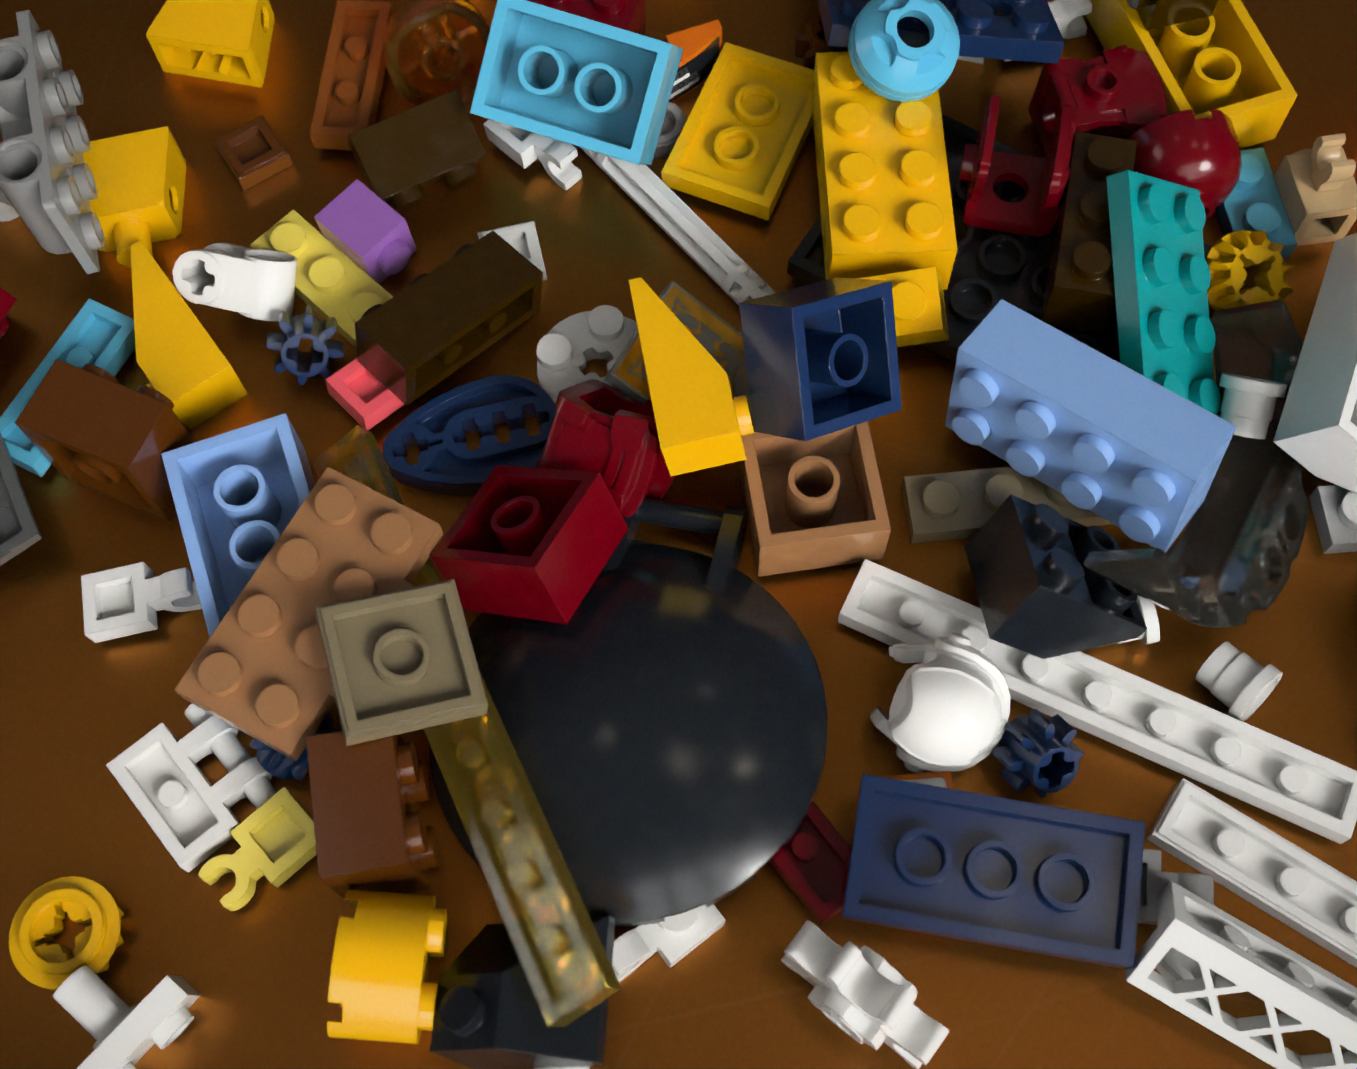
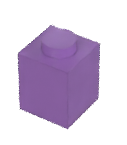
M358 179L314 216L323 236L378 284L382 283L389 275H395L400 272L409 262L411 255L417 251L405 218Z

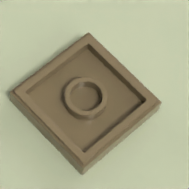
M454 579L316 607V618L346 746L487 714L488 702Z

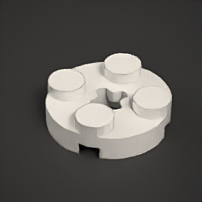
M601 305L595 307L592 311L577 313L565 318L555 325L547 335L543 336L537 344V377L539 386L549 394L555 404L559 391L587 380H598L610 385L604 380L605 377L599 378L595 372L584 375L581 371L587 367L586 362L592 359H605L609 361L607 364V371L609 372L638 329L637 323L632 319L624 317L618 308L611 305Z

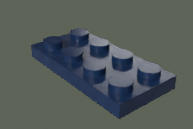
M862 774L859 784L841 918L1117 968H1133L1146 822Z

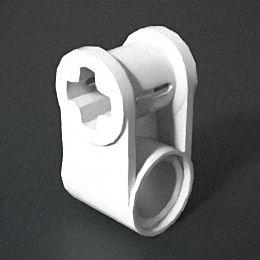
M216 242L204 249H194L182 254L175 262L173 280L178 292L186 300L195 304L238 312L243 316L253 319L279 321V313L281 311H285L291 317L293 314L298 259L291 254L280 251L252 249L227 242Z

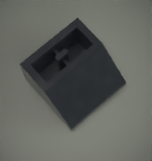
M1010 495L964 546L989 639L1046 659L1139 638L1147 630L1136 601L1138 597L1137 592L1129 582L1119 556L1120 547L1116 540L1100 527L1090 526L1088 528L1063 517L1058 511L1046 504L1034 505Z

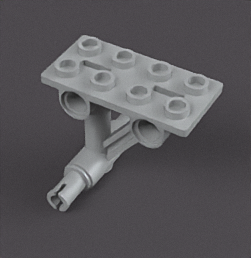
M29 9L16 12L19 35L0 39V136H3V141L0 143V202L10 205L15 209L39 245L47 252L54 254L73 253L87 274L100 272L97 249L105 247V238L97 215L91 211L90 200L98 198V191L92 171L88 164L84 163L83 152L90 151L91 145L84 122L77 115L76 106L84 104L82 90L72 69L64 71L62 68L60 51L50 30L41 31Z

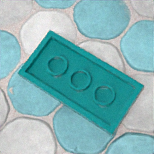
M1131 170L1107 176L1120 363L1217 415L1221 398L1218 386L1214 380L1212 351L1215 347L1216 336L1209 318L1207 289L1210 286L1211 274L1204 256L1202 229L1205 226L1206 213L1200 199L1199 190Z

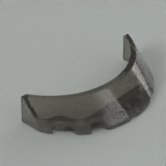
M1282 300L1216 310L1210 319L1216 336L1213 351L1216 384L1221 398L1220 408L1225 387L1219 386L1222 373L1260 378L1287 385L1285 397H1277L1266 439L1232 436L1203 503L1193 515L1180 539L1166 554L1159 548L1089 552L1083 563L1086 568L1191 623L1203 627L1240 626L1247 623L1245 617L1253 610H1266L1286 584L1290 576L1291 563L1299 554L1305 533L1310 504L1302 486L1303 466L1273 442L1303 346L1286 304ZM1219 408V411L1217 412V416H1219V417H1220V415H1221L1220 408Z

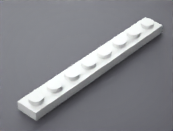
M864 560L839 613L838 623L890 646L900 643H934L936 637H949L951 633L964 635L971 640V646L990 658L1003 673L1010 693V699L1033 709L1036 708L1038 711L1051 717L1058 714L1071 726L1334 842L1342 844L1351 839L1357 821L1356 770L1083 652L1077 651L1042 659L989 639L981 608L872 561Z

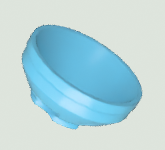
M870 0L856 16L848 41L851 64L864 85L879 96L900 102L918 101L940 89L952 74L960 49L958 27L952 14L939 0ZM905 17L920 19L929 30V43L918 48L906 45L898 35L897 22Z

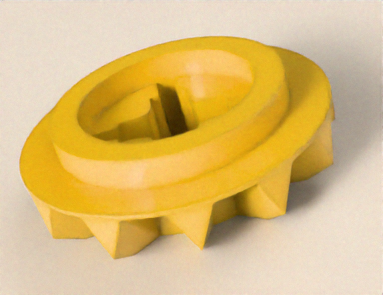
M1242 229L1229 233L1220 238L1211 247L1205 260L1211 274L1210 286L1207 289L1208 302L1220 317L1232 324L1252 326L1264 323L1269 318L1283 312L1281 304L1284 298L1294 291L1287 284V274L1294 266L1284 262L1281 255L1284 244L1271 242L1266 237L1265 230L1244 231ZM1258 264L1259 272L1254 278L1258 286L1239 291L1244 286L1243 281L1248 275L1244 268Z
M79 876L57 878L35 889L18 908L9 931L10 955L18 972L34 985L55 991L71 974L82 966H88L95 974L109 970V960L116 947L124 943L120 934L121 917L124 913L110 894L111 891L94 880ZM65 913L68 914V917L73 922L91 924V926L85 927L84 932L79 933L75 937L76 948L73 949L74 955H71L66 946L47 944V942L53 940V936L63 931Z

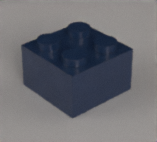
M836 277L739 303L754 432L808 441L902 410L891 281Z

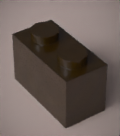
M457 89L349 134L348 145L368 188L387 204L391 203L395 211L411 206L426 198L423 188L441 180H444L447 188H451L477 176L478 172L475 166L481 164L487 155Z

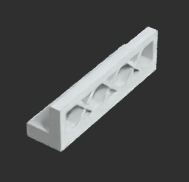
M1170 881L1155 900L1158 928L1136 954L1134 967L1125 969L1127 982L1276 1069H1357L1356 987L1175 882ZM1171 947L1199 962L1203 978L1171 981L1154 971V969ZM1211 970L1214 971V972H1216V973L1219 974V975H1218V976H1212ZM1248 991L1265 1001L1268 1015L1235 1018L1220 1009L1217 995ZM1200 997H1208L1209 1002ZM1275 1007L1284 1013H1276ZM1314 1029L1330 1039L1332 1052L1300 1056L1284 1046L1281 1033ZM1273 1034L1274 1040L1267 1037L1266 1035ZM1340 1045L1348 1050L1341 1051Z

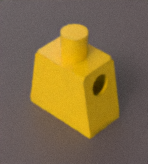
M167 0L148 28L146 37L163 72L262 88L274 27V13L269 0Z
M168 126L90 141L91 150L83 152L84 163H87L90 167L98 191V198L90 200L91 211L97 215L104 233L105 247L99 250L105 252L116 250L117 261L124 267L131 268L130 245L141 240L153 256L152 243L174 239L182 232L186 161Z

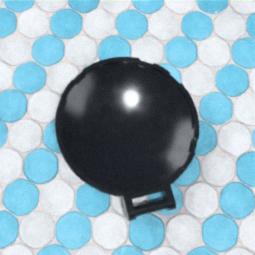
M644 498L634 515L631 517L622 516L629 529L568 624L482 612L468 628L488 702V710L485 715L430 727L429 759L432 779L441 809L451 830L464 850L499 886L523 902L562 918L610 915L616 919L615 926H636L664 922V917L681 914L705 904L706 907H710L757 877L756 872L778 852L782 845H787L806 817L817 792L825 763L828 739V713L825 690L818 664L796 622L784 607L761 585L744 573L736 570L747 527L748 510L745 508L727 506L725 511ZM640 522L718 536L713 554L635 539Z

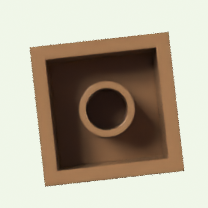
M868 421L808 441L759 432L742 436L747 460L738 461L745 507L748 510V524L758 577L864 562L865 559L869 561L883 559L891 527Z

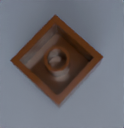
M56 359L15 424L64 478L170 521L176 511L161 453L195 442L192 439L193 431L180 422L173 412L174 403L164 394L148 386L141 385L137 391L123 386L114 376L95 365L85 364L80 369Z
M343 731L306 737L319 879L343 898L348 889L410 893L431 889L429 868L439 866V851L434 827L432 825H425L421 801L431 799V786L426 762L424 759L418 760L414 743H405L399 734L346 746Z

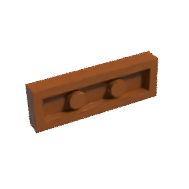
M337 0L309 133L314 148L351 150L348 145L349 134L375 124L395 22V14L391 2Z

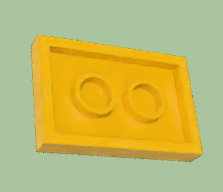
M725 42L661 171L662 181L669 188L769 221L813 125L811 97L814 70Z

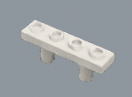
M82 966L76 970L53 994V998L97 1040L93 1046L95 1050L77 1069H137L134 1065L154 1044L162 1050L187 1028L194 1019V1015L187 1009L201 996L182 976L166 975L139 1004L129 1007L88 966Z

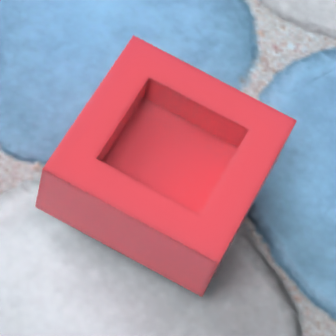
M357 358L325 379L328 393L366 432L405 405L362 366Z

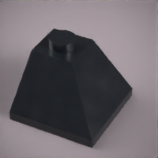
M610 915L487 924L440 975L430 1051L473 1069L603 1066L616 919Z

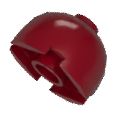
M1192 109L1178 111L1154 120L1129 137L1128 140L1137 141L1133 171L1199 190L1200 199L1205 208L1206 219L1228 198L1239 181L1242 162L1238 137L1231 118L1220 110L1210 109L1213 119H1195Z

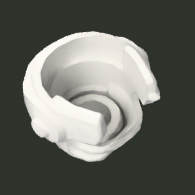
M951 633L949 637H936L934 643H900L888 647L889 656L893 657L895 661L919 664H915L906 670L895 691L889 715L877 706L871 712L870 720L876 728L897 745V757L903 760L904 767L912 772L923 773L925 770L953 772L973 767L990 755L1006 729L1005 725L1008 723L1010 714V693L1005 677L990 658L970 645L971 640L964 635Z

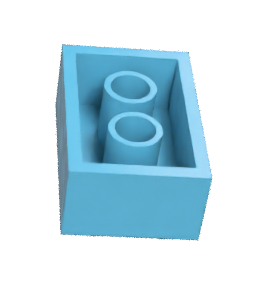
M497 0L470 113L637 165H651L683 48L531 1Z

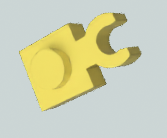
M283 787L230 831V834L239 843L241 848L232 855L221 854L211 858L202 866L198 875L204 882L212 885L222 875L233 872L236 876L235 886L219 902L231 912L239 910L252 899L256 890V881L263 875L271 884L278 888L317 855L314 820L291 792Z

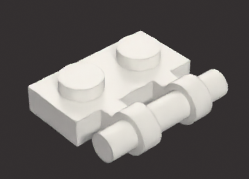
M194 704L189 705L184 714L195 729L178 740L171 729L164 723H161L106 764L179 867L188 873L233 838L230 831L240 824V821L230 809L241 799L248 798L257 810L278 792L270 782L273 775L260 765L257 757L252 758L237 739L239 730ZM213 753L228 771V774L214 785L210 783L196 764L208 754Z

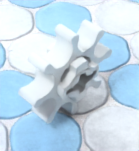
M807 920L784 950L785 955L781 961L814 986V989L808 995L811 1003L820 1009L836 1026L860 1044L866 1043L877 1051L884 1042L896 1051L909 1065L919 1069L922 1064L927 1065L948 1035L949 1030L944 1025L925 1014L913 1004L918 994L915 986L903 978L883 957L867 946L863 945L860 948L848 941L842 948L831 940L817 925Z

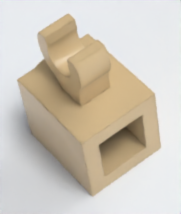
M1345 133L1320 136L1315 140L1312 149H1303L1291 155H1285L1274 175L1297 241V246L1331 242L1344 238L1357 219V184L1353 176L1356 163L1354 159L1347 160L1344 149L1341 148L1346 141Z

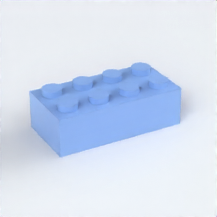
M1003 299L998 302L958 348L945 426L953 430L963 441L981 446L1008 462L1018 473L1027 477H1034L1063 494L1074 506L1094 512L1118 526L1129 538L1140 543H1147L1164 554L1203 503L1237 427Z
M286 413L161 453L209 637H211L315 486L305 448Z

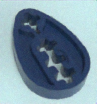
M496 375L476 380L433 398L408 415L387 435L383 443V456L392 476L402 484L430 493L474 496L496 465L536 467L537 460L542 457L556 412L555 404L544 389L522 377ZM537 417L541 433L536 436H529L525 420ZM507 423L511 431L510 441L506 443L498 442L495 436V425ZM471 431H477L480 437V448L476 450H468L466 445V434ZM418 445L421 451L419 453V462L408 465L405 459L407 447Z

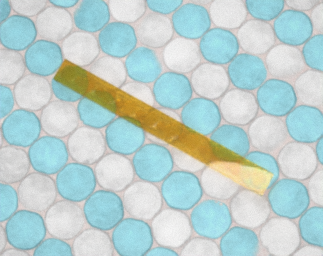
M358 425L312 462L319 479L326 468L330 467L405 506L373 433ZM429 558L412 583L415 587L439 582ZM481 676L488 702L487 714L424 728V732L548 1027H566L622 988Z

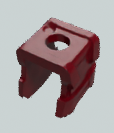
M1126 45L1102 51L1099 57L1082 61V59L1066 58L1059 59L1058 64L1046 63L1028 107L1031 120L1036 125L1045 155L1049 150L1061 102L1070 104L1076 114L1077 122L1074 136L1077 131L1128 139L1139 129L1156 119L1165 117L1167 114L1164 90L1150 59L1144 51H1135L1133 48L1128 49Z
M991 95L984 113L976 145L965 143L959 180L969 181L963 221L966 225L1034 237L1046 236L1051 232L1060 215V200L1070 174L1069 162L1072 139L1077 122L1076 114L1070 104L1061 102L1054 126V133L1045 158L993 151L1001 96ZM1011 181L1023 188L1026 197L1018 202H1006L996 196L993 187L1000 182Z
M593 379L559 391L555 403L556 412L542 457L537 460L535 468L600 472L621 515L624 517L634 515L644 498L657 500L663 498L675 476H670L660 449L652 401L647 400L645 404L628 399L616 388Z

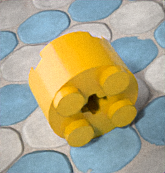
M348 889L344 900L350 907L356 908L355 916L340 915L328 993V1003H340L339 1007H343L342 1022L327 1021L328 1037L418 1044L421 1030H433L438 983H428L431 957L444 958L449 921V915H446L447 908L435 907L436 900L435 896Z

